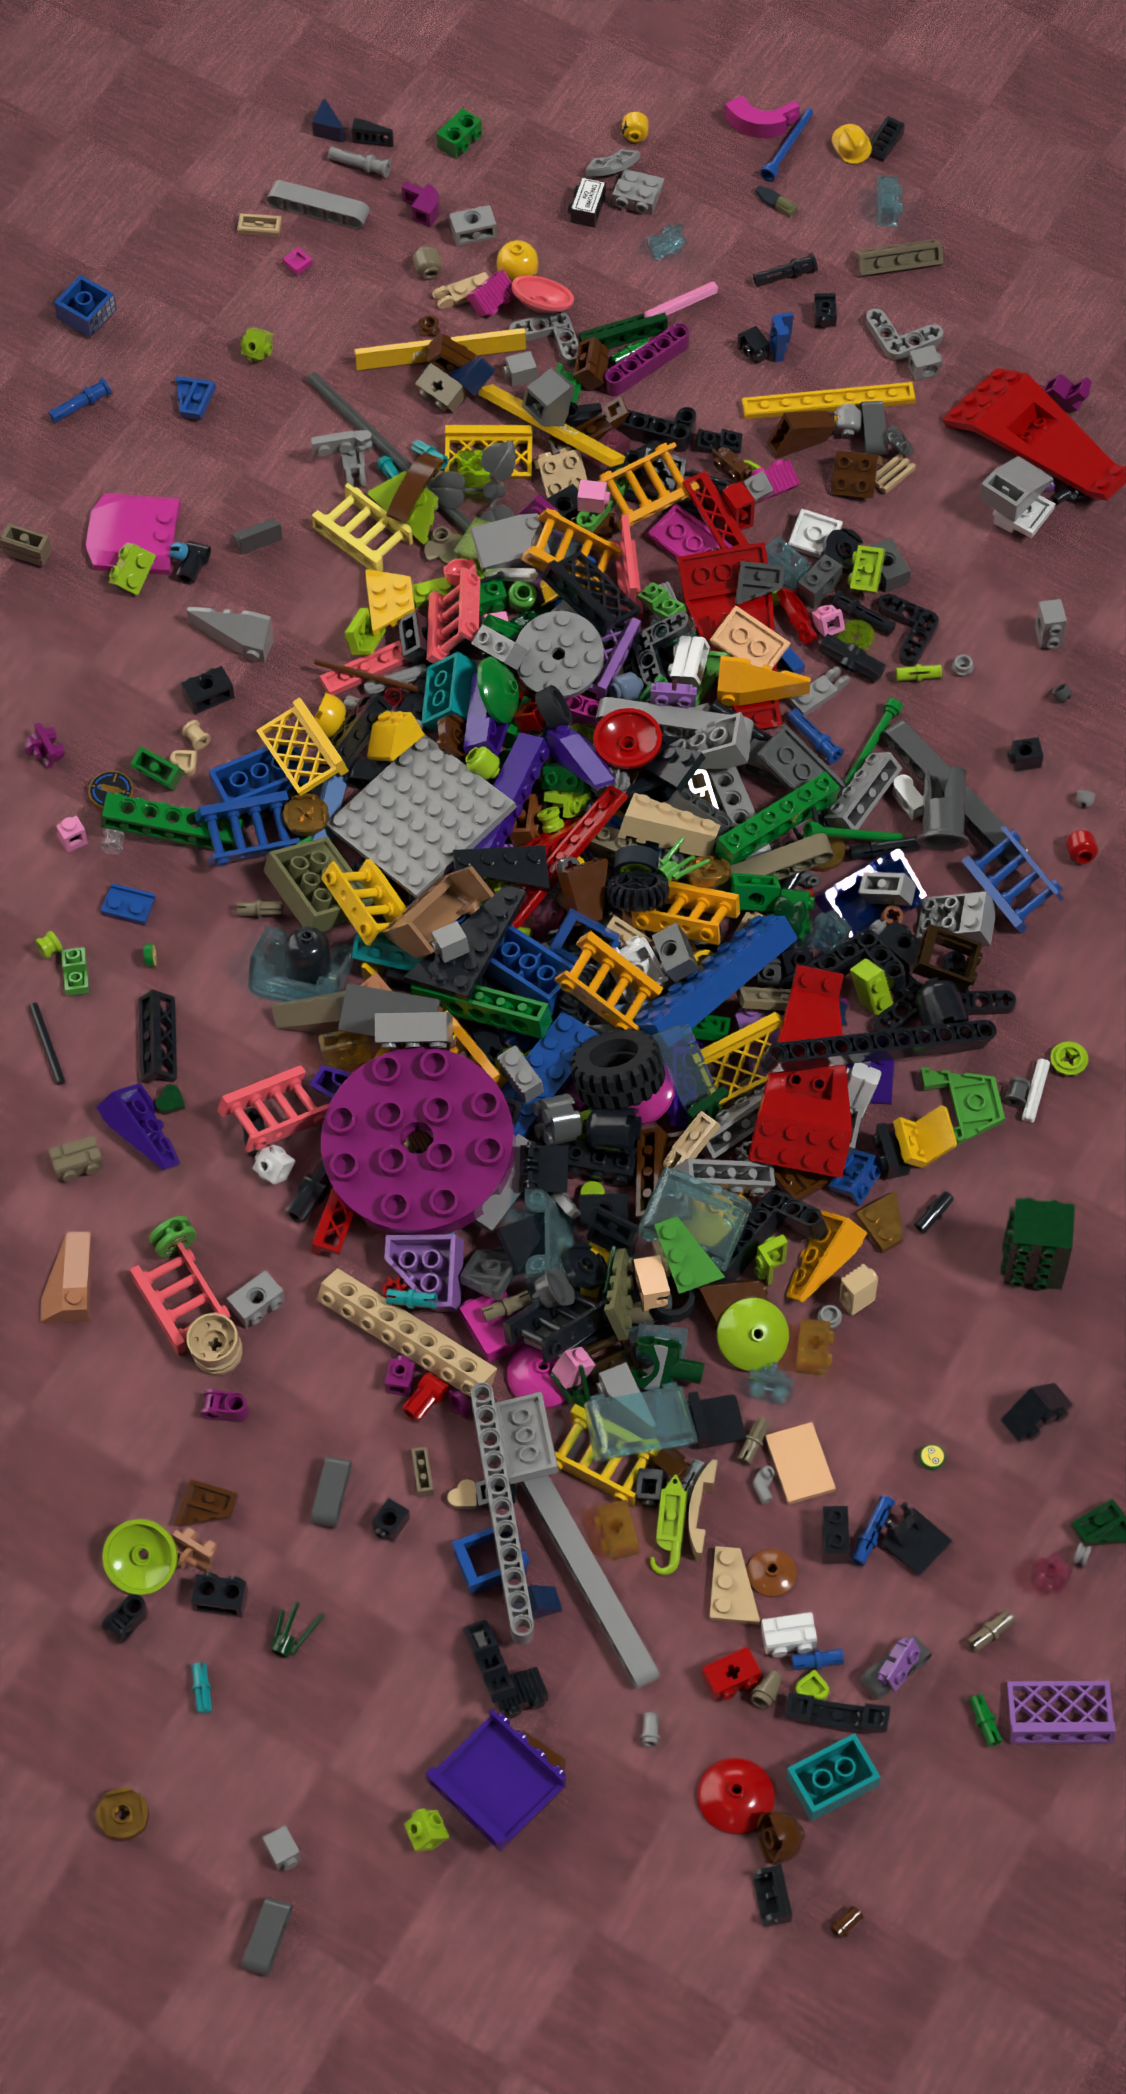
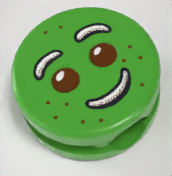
M176 1216L157 1226L150 1234L149 1241L155 1247L159 1257L168 1258L179 1254L177 1244L180 1242L187 1249L195 1241L197 1232L191 1226V1222L186 1216Z

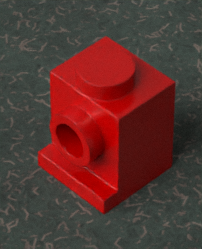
M536 702L523 703L512 717L521 733L527 734L530 730L539 731L546 726V722Z

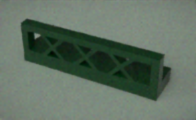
M665 312L647 318L644 317L645 313L580 332L579 338L582 342L595 337L608 349H613L639 341L644 337L649 338L661 334L668 328V318Z

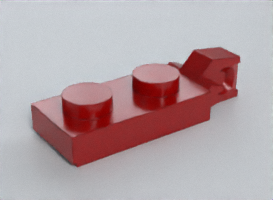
M784 588L778 590L776 594L780 600L779 603L786 610L790 623L799 632V639L803 644L810 645L818 637L812 627L815 624L796 590Z

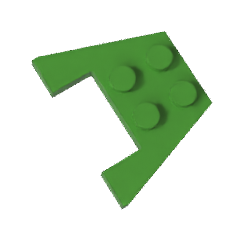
M928 1067L920 1068L924 1090L949 1087L958 1127H953L957 1145L1004 1123L1005 1116L994 1076L964 1073L963 1075L951 1073L950 1070L941 1069V1071L929 1070L930 1068Z

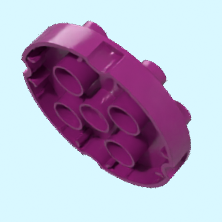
M410 1047L391 1051L370 1060L344 1081L332 1098L325 1114L321 1132V1152L325 1171L338 1198L347 1210L352 1209L363 1217L367 1226L387 1235H446L474 1222L484 1214L483 1204L492 1195H500L511 1175L515 1160L516 1135L511 1113L503 1093L490 1075L480 1066L448 1050L431 1047ZM418 1131L428 1133L431 1139H433V1143H431L427 1151L413 1154L404 1146L407 1137L412 1133Z

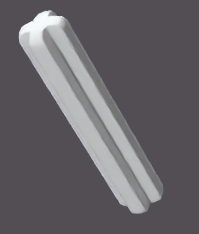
M534 568L486 569V572H484V576L489 577L496 575L499 571H503L505 578L502 581L524 580L534 582L536 577H538V572Z
M1041 1058L1037 1061L1022 1115L1024 1122L1033 1123L1035 1121L1050 1066L1048 1060Z

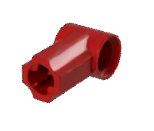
M427 1372L418 1383L415 1393L402 1407V1411L408 1418L419 1423L435 1403L438 1404L444 1399L450 1386L431 1372Z

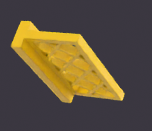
M445 425V456L449 458L445 472H449V466L457 461L463 466L458 473L463 475L465 479H490L489 472L484 469L480 472H474L470 467L477 461L482 464L481 457L487 447L497 443L513 441L514 447L519 443L528 444V449L522 454L515 450V455L518 457L515 460V466L522 461L527 466V472H518L514 469L508 479H532V425ZM450 443H459L464 448L455 454L450 449ZM475 443H481L485 447L479 454L471 449ZM466 451L474 457L468 464L459 458Z
M298 698L293 701L294 707L256 731L299 796H302L338 772L341 776L348 772V769L302 699ZM295 715L297 718L295 727L286 726V720ZM272 729L278 730L275 739L266 738L264 735ZM283 731L293 732L291 740L281 739ZM298 732L308 734L305 742L296 741ZM279 745H288L286 754L276 753ZM294 746L304 747L301 756L291 755ZM309 748L318 749L316 758L306 757ZM289 760L299 761L297 770L287 769ZM304 762L314 763L312 772L302 771ZM319 764L330 766V769L326 772L317 773ZM300 776L310 777L308 783L299 787L298 781Z
M774 1012L691 1054L695 1063L698 1064L711 1094L718 1089L720 1082L731 1086L728 1097L720 1100V1105L766 1083L768 1075L764 1077L757 1073L760 1067V1057L765 1052L767 1045H771V1043H768L771 1034L781 1029L783 1019L778 1013ZM755 1041L763 1044L759 1057L748 1053L750 1044ZM734 1052L742 1054L738 1067L726 1064L729 1055ZM746 1056L757 1059L753 1073L742 1069ZM712 1063L720 1064L721 1067L717 1078L709 1076L705 1067ZM725 1066L736 1070L732 1083L721 1080ZM740 1072L752 1075L749 1085L745 1087L736 1085Z

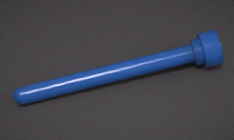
M811 108L806 109L772 162L765 164L761 169L760 175L764 180L772 182L777 177L778 166L813 115Z

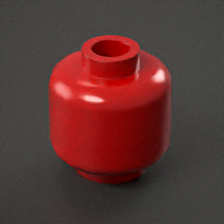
M1078 830L1070 834L1066 840V848L1073 862L1087 864L1097 856L1098 847L1095 837L1091 832Z

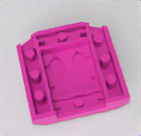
M105 493L91 510L85 545L94 570L111 571L112 567L116 566L119 560L118 554L122 546L126 545V543H132L156 555L148 574L171 575L173 558L169 552L172 551L170 546L175 540L177 521H179L181 511V498Z

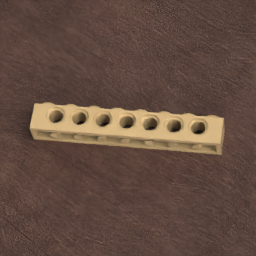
M337 1268L321 1283L317 1297L319 1302L464 1394L471 1397L472 1387L480 1382H485L492 1386L497 1372L496 1367L399 1306L388 1305L386 1298Z

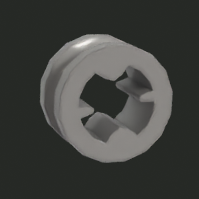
M1080 1543L1073 1564L1080 1563L1081 1567L1085 1568L1092 1547L1086 1548L1083 1546V1543Z

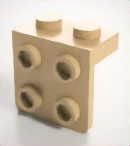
M572 447L560 449L559 454L552 455L551 452L538 455L539 459L534 461L536 470L540 469L547 498L572 484L579 490L580 480H587L580 450H572Z

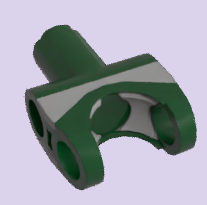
M651 1336L636 1338L635 1349L644 1352L654 1362L650 1367L630 1370L638 1387L659 1393H670L673 1388L674 1379L700 1385L705 1363L680 1358L682 1345L679 1342Z

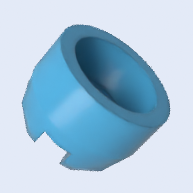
M180 542L173 543L170 546V549H172L169 552L170 556L175 560H185L188 546Z

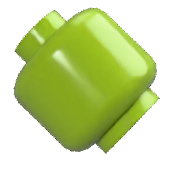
M486 747L473 748L465 759L467 770L481 776L485 780L495 778L500 771L499 757Z

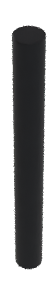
M37 1002L31 1003L29 1008L56 1084L62 1085L66 1081Z

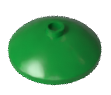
M495 657L485 658L480 662L477 672L478 689L482 702L489 715L497 723H509L513 720L512 717L518 710L519 690L517 681L502 661Z

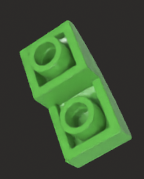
M654 582L637 594L638 599L663 620L677 612H686V607L683 603L671 598L667 589Z
M85 947L61 950L66 996L90 993Z

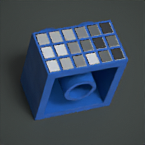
M79 275L54 302L57 319L90 338L117 310L114 293L82 275Z

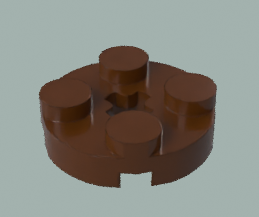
M455 714L439 719L437 721L439 735L437 744L439 749L446 751L448 755H453L458 760L466 758L467 755L463 748L465 739L464 727H466V723Z

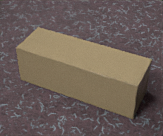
M427 1447L411 1449L418 1498L433 1496Z

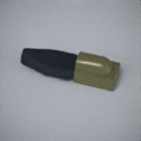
M763 186L756 188L755 192L765 203L775 207L776 210L791 218L798 211L796 204L776 191Z

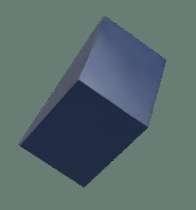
M322 100L312 121L313 136L340 143L344 142V127L327 100Z
M479 357L449 372V376L462 384L470 394L476 396L494 374L495 369L482 357Z
M539 1585L527 1587L533 1620L563 1611L555 1587ZM520 1602L512 1605L515 1609H522L525 1606Z

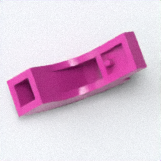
M742 95L725 104V119L733 128L745 135L756 138H773L786 134L787 125L799 120L800 105L795 100L776 110L762 111L751 106Z

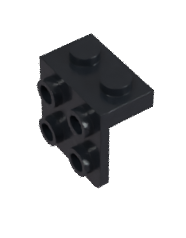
M698 1391L688 1393V1402L684 1403L686 1416L691 1418L692 1425H689L692 1440L696 1439L698 1449L744 1440L746 1433L737 1397L734 1394L700 1400Z

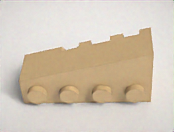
M634 793L617 838L625 839L626 836L636 838V842L645 844L646 840L658 843L660 848L667 849L673 847L681 837H684L683 843L678 848L679 852L701 857L710 855L721 825L716 824L710 819L695 816L689 811H682L667 803L655 801L646 795Z

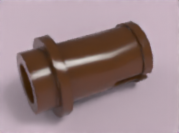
M852 1905L838 1920L832 1921L830 1929L836 1937L842 1939L849 1935L848 1932L864 1916L857 1907Z

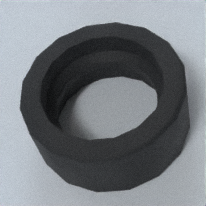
M550 685L535 694L537 707L551 729H556L560 725H569L572 722L570 708L558 688Z
M670 1274V1277H666L669 1287H676L674 1278ZM691 1289L685 1292L686 1303L683 1307L675 1310L665 1309L664 1307L652 1308V1313L661 1321L668 1323L680 1322L686 1319L692 1313L695 1305V1290Z

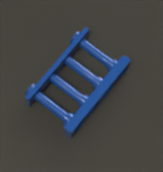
M287 791L200 806L195 812V818L197 822L204 821L208 825L215 854H212L207 861L208 866L216 864V867L228 865L230 861L267 855L271 851L296 845L300 838L289 839L281 810L289 799ZM270 809V811H273L280 842L268 844L260 816L261 810ZM248 813L251 816L259 846L246 848L238 819L240 814ZM226 817L230 821L237 850L224 852L216 823L219 818Z
M1003 826L1001 829L1007 835L1006 838L980 859L976 858L973 860L967 855L961 861L1020 933H1023L1028 929L1027 925L1023 922L1027 919L1026 916L1053 894L1062 901L1064 897L1060 891L1063 889L1055 879L1050 881L1020 845L1021 837L1014 829L1009 831ZM1014 844L1021 853L996 874L987 877L983 872L986 869L985 866L1010 845ZM1027 860L1034 870L1008 892L1005 893L1004 891L1001 894L997 890L998 883ZM1041 877L1048 887L1020 910L1017 908L1014 911L1010 906L1013 902L1012 899Z

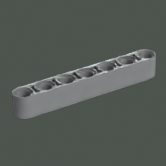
M604 697L599 701L595 721L598 724L604 716L612 711L622 708H634L645 711L655 718L661 728L662 736L689 739L696 735V730L700 728L706 730L715 725V720L729 715ZM744 717L750 742L754 723L751 719Z

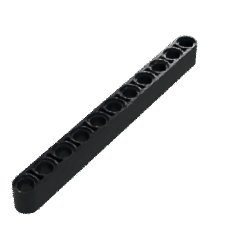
M976 1020L778 1042L771 1044L760 1057V1065L765 1071L774 1073L982 1049L996 1036L997 1028L989 1020Z

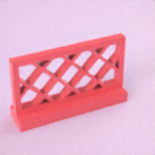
M622 515L621 541H613L617 547L623 549L622 554L614 559L617 587L641 609L640 613L633 618H643V605L637 597V594L641 592L635 540H631L628 515ZM621 605V609L631 611L627 606Z

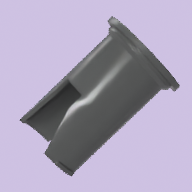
M958 766L952 767L945 787V798H943L938 776L929 774L928 768L924 771L923 831L916 838L918 845L942 851L962 849L969 845L970 840L964 835L966 769Z

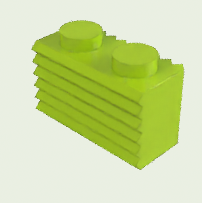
M868 959L862 960L851 968L850 972L860 1005L878 1015L893 1004V998L891 997V991H889L888 981L883 969Z

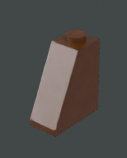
M827 411L785 412L769 437L767 444L775 458H781L826 442L836 426Z
M607 858L593 859L557 872L567 911L572 908L595 921L602 919L608 868ZM575 921L573 925L581 926V929L589 928L578 921Z
M753 1279L713 1282L694 1288L695 1295L712 1328L717 1330L722 1314L733 1303L746 1298H760L769 1301L766 1286L762 1282Z

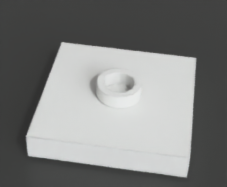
M801 508L787 548L821 559L822 545L825 537L835 529L841 530L843 522Z

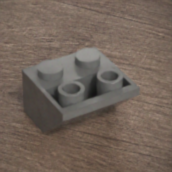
M550 368L527 386L522 408L541 426L564 427L575 387L555 368Z

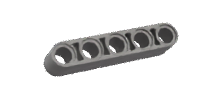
M282 180L274 182L267 197V203L276 209L357 230L363 227L370 212L369 206L364 202Z

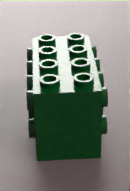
M1030 1197L1016 1198L1014 1207L1009 1208V1216L1007 1217L1001 1252L1003 1253V1258L1001 1260L1000 1275H1004V1284H1009L1016 1288L1029 1286L1037 1290H1062L1073 1246L1075 1204L1059 1203L1056 1200L1039 1201Z

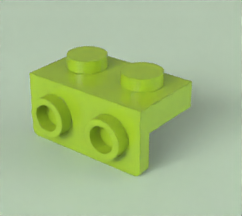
M126 543L119 551V560L116 566H113L109 573V583L134 595H139L156 555L135 544Z
M360 608L345 631V640L349 644L351 654L361 656L373 654L384 636L386 628H382L380 634L374 636L368 608Z
M783 1234L778 1237L772 1236L757 1248L755 1273L760 1280L765 1281L767 1286L772 1284L773 1269L786 1263L788 1241Z

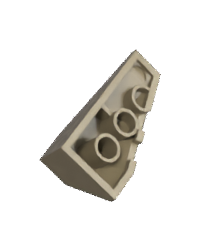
M346 990L271 1005L276 1028L342 1037L360 1036V1034L338 1030Z

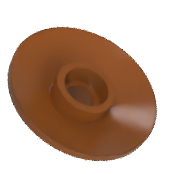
M765 1549L756 1553L751 1558L747 1566V1574L751 1587L757 1593L766 1597H779L789 1592L794 1586L797 1578V1568L793 1559L787 1553L778 1549ZM773 1566L777 1571L771 1573L768 1571V1568Z

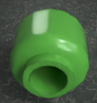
M524 580L515 582L510 587L507 595L509 606L517 612H525L531 609L537 599L535 586Z

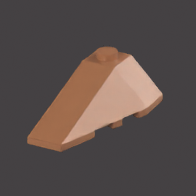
M91 1231L66 1232L41 1298V1323L90 1321Z

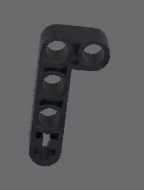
M683 407L677 412L675 420L670 421L628 409V417L611 432L615 436L645 444L652 440H657L660 445L663 443L669 445L675 442L676 447L673 451L684 452L689 448L696 430V412L693 408Z

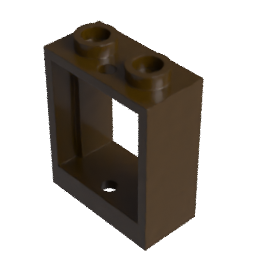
M930 924L922 934L912 973L927 979L938 977L939 980L952 981L956 984L959 991L965 992L970 985L973 986L976 982L978 973L975 972V969L980 964L983 953L980 952L982 943ZM934 944L967 955L963 976L929 964Z

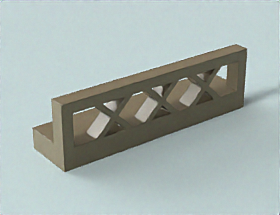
M938 239L854 251V256L858 259L859 274L861 276L944 264L942 242Z

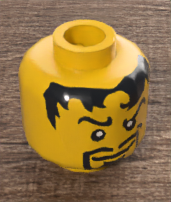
M640 112L626 114L622 120V135L624 139L632 143H639L645 140L649 127L647 117Z

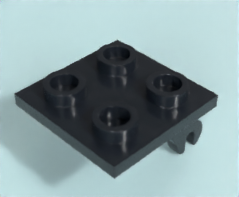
M903 1502L900 1507L904 1511L905 1519L899 1526L896 1524L893 1526L890 1519L884 1522L888 1536L881 1545L920 1577L952 1543V1539L915 1508H909L908 1503Z

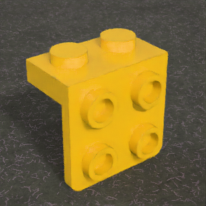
M945 1106L937 1107L916 1122L902 1117L893 1121L895 1136L898 1139L901 1157L905 1163L924 1168L957 1146L952 1123Z

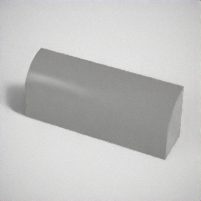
M520 1134L516 1136L515 1160L505 1188L500 1195H492L483 1204L484 1214L473 1222L488 1232H492L522 1193L519 1192L520 1145H527L529 1140Z

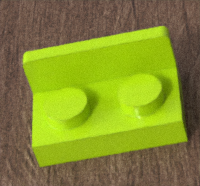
M858 545V549L854 551L852 557V564H854L853 573H850L848 578V586H850L854 593H859V591L878 593L885 549Z
M552 790L544 793V801L552 802L553 806L563 807V818L585 815L588 804L592 803L591 792L580 794Z

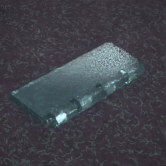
M677 1024L652 1036L658 1042L664 1064L687 1114V1110L693 1103L702 1101L715 1092L717 1087L715 1084L709 1085L714 1080L707 1064L699 1065L705 1060L698 1043L688 1046V1044L696 1041L690 1025L680 1027Z

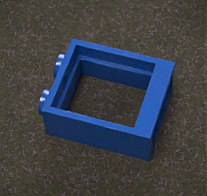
M570 908L548 949L572 965H575L579 957L561 948L575 921L610 938L608 945L612 948L618 947L619 949L622 942L619 941V933Z
M493 1527L452 1542L454 1556L471 1595L502 1583L500 1569L477 1577L466 1551L495 1539ZM503 1532L500 1534V1536L505 1535L506 1538H510L512 1536V1534L509 1532ZM524 1549L521 1550L524 1571L527 1574V1564H530Z

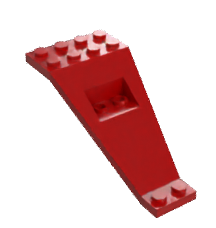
M1002 368L993 370L983 382H980L970 394L966 395L957 406L950 409L949 413L942 418L945 426L976 432L1091 498L1108 501L1126 484V466L1116 465L1028 373Z
M765 542L677 557L685 605L700 637L705 638L710 646L709 651L723 652L709 641L735 606L775 632L772 592L741 604H735L740 561L768 564ZM777 664L772 669L773 671L777 672ZM779 699L741 706L732 705V708L738 711L737 713L741 712L743 717L751 719L754 725L760 729L782 725Z
M796 965L792 988L777 1043L843 1035L839 995L844 974ZM846 1064L774 1073L769 1072L756 1119L748 1159L750 1161L842 1178L853 1132ZM798 1075L799 1081L792 1083V1077ZM817 1080H822L820 1087H815Z

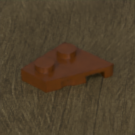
M773 1165L775 1184L783 1193L801 1201L826 1187L831 1181L826 1175L821 1177L813 1172Z
M190 1479L175 1525L182 1527L230 1519L239 1495L236 1492Z

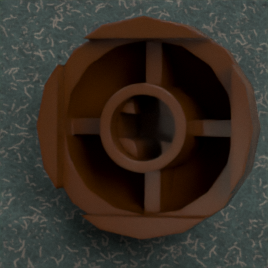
M784 1811L762 1813L757 1822V1828H762V1836L757 1838L764 1859L767 1862H772L771 1865L790 1861L799 1853L802 1841L804 1840L802 1826L798 1824L791 1814Z

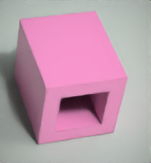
M580 480L577 496L578 511L604 514L605 505H609L611 495L610 492H607V482Z
M582 1347L563 1352L553 1367L552 1372L566 1389L582 1384L579 1365H583L587 1378L596 1364Z

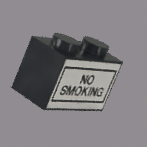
M582 177L580 184L575 186L574 201H570L568 213L571 214V223L595 228L606 198V182Z

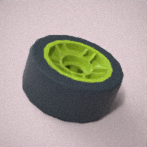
M630 845L621 847L615 854L614 871L616 874H622L623 871L630 872L631 870L656 872L659 864V855L652 848Z

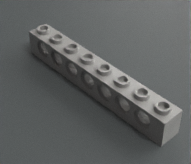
M709 703L689 709L708 712L710 706ZM736 766L727 769H706L719 810L728 815L733 822V825L727 832L740 825L736 822H745L756 815ZM767 844L742 861L771 851L770 845Z

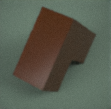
M661 1448L653 1460L671 1477L675 1474L678 1475L679 1480L683 1479L690 1469V1466L684 1462L686 1456L676 1448Z

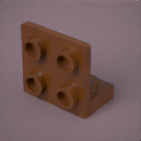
M836 450L831 494L872 499L874 497L878 466L884 467L885 458L875 454Z

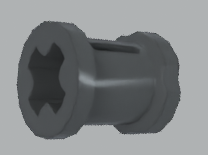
M1014 1076L1010 1079L1011 1087L1004 1101L1012 1107L1021 1108L1025 1106L1026 1100L1024 1098L1031 1084L1030 1081L1023 1077Z

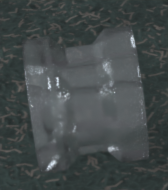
M105 828L102 833L104 840L101 842L100 849L111 855L122 853V842L125 840V832Z

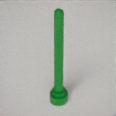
M888 698L884 704L883 717L844 780L847 786L853 780L854 774L864 765L866 758L872 753L882 736V732L886 729L891 719L899 716L903 704L897 699Z
M807 821L803 829L805 838L824 833L827 837L877 841L904 839V835L901 833L823 827L818 822Z

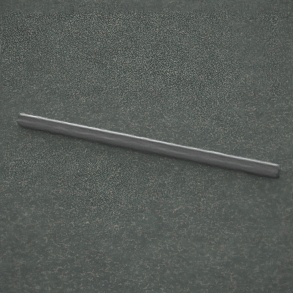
M312 372L307 376V381L358 431L368 430L371 432L372 444L384 456L391 457L393 464L401 472L409 471L412 464L317 372ZM429 482L426 486L430 491L432 484L431 482ZM439 503L438 508L472 539L470 529L476 527V525L457 507L446 508Z

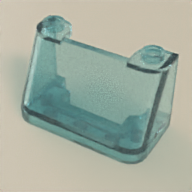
M270 926L265 928L250 955L248 988L254 995L280 1002H288L344 991L354 958H352L353 946L346 944L336 945L330 956L331 972L326 976H319L317 984L314 985L288 978L285 972V943L288 936L281 929Z
M667 1167L662 1170L639 1224L638 1235L647 1241L658 1240L659 1237L654 1224L678 1216L719 1270L726 1272L751 1213L752 1204L741 1196L677 1169Z
M537 1188L525 1189V1218L545 1214V1255H534L526 1262V1290L532 1302L538 1300L532 1299V1295L536 1293L534 1282L545 1274L546 1270L559 1269L568 1277L564 1270L561 1256L574 1244V1219L564 1212L553 1197L544 1190Z
M677 1382L663 1384V1389L610 1398H605V1394L591 1396V1401L586 1402L584 1407L594 1462L663 1449H674L677 1446L679 1449L686 1448L698 1443L683 1387L677 1386Z

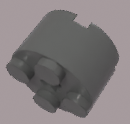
M566 1093L541 1099L532 1104L534 1115L537 1116V1124L534 1126L535 1134L538 1139L542 1138L547 1146L578 1140L576 1136L581 1135L580 1114L578 1110H573L571 1104H574L575 1101L570 1094Z

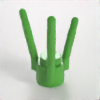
M681 837L668 854L659 861L661 866L656 869L658 875H663L668 880V883L672 880L676 881L680 877L710 863V859H706L680 871L682 867L695 859L696 856L691 855L679 864L674 860L669 861L683 843L684 837Z

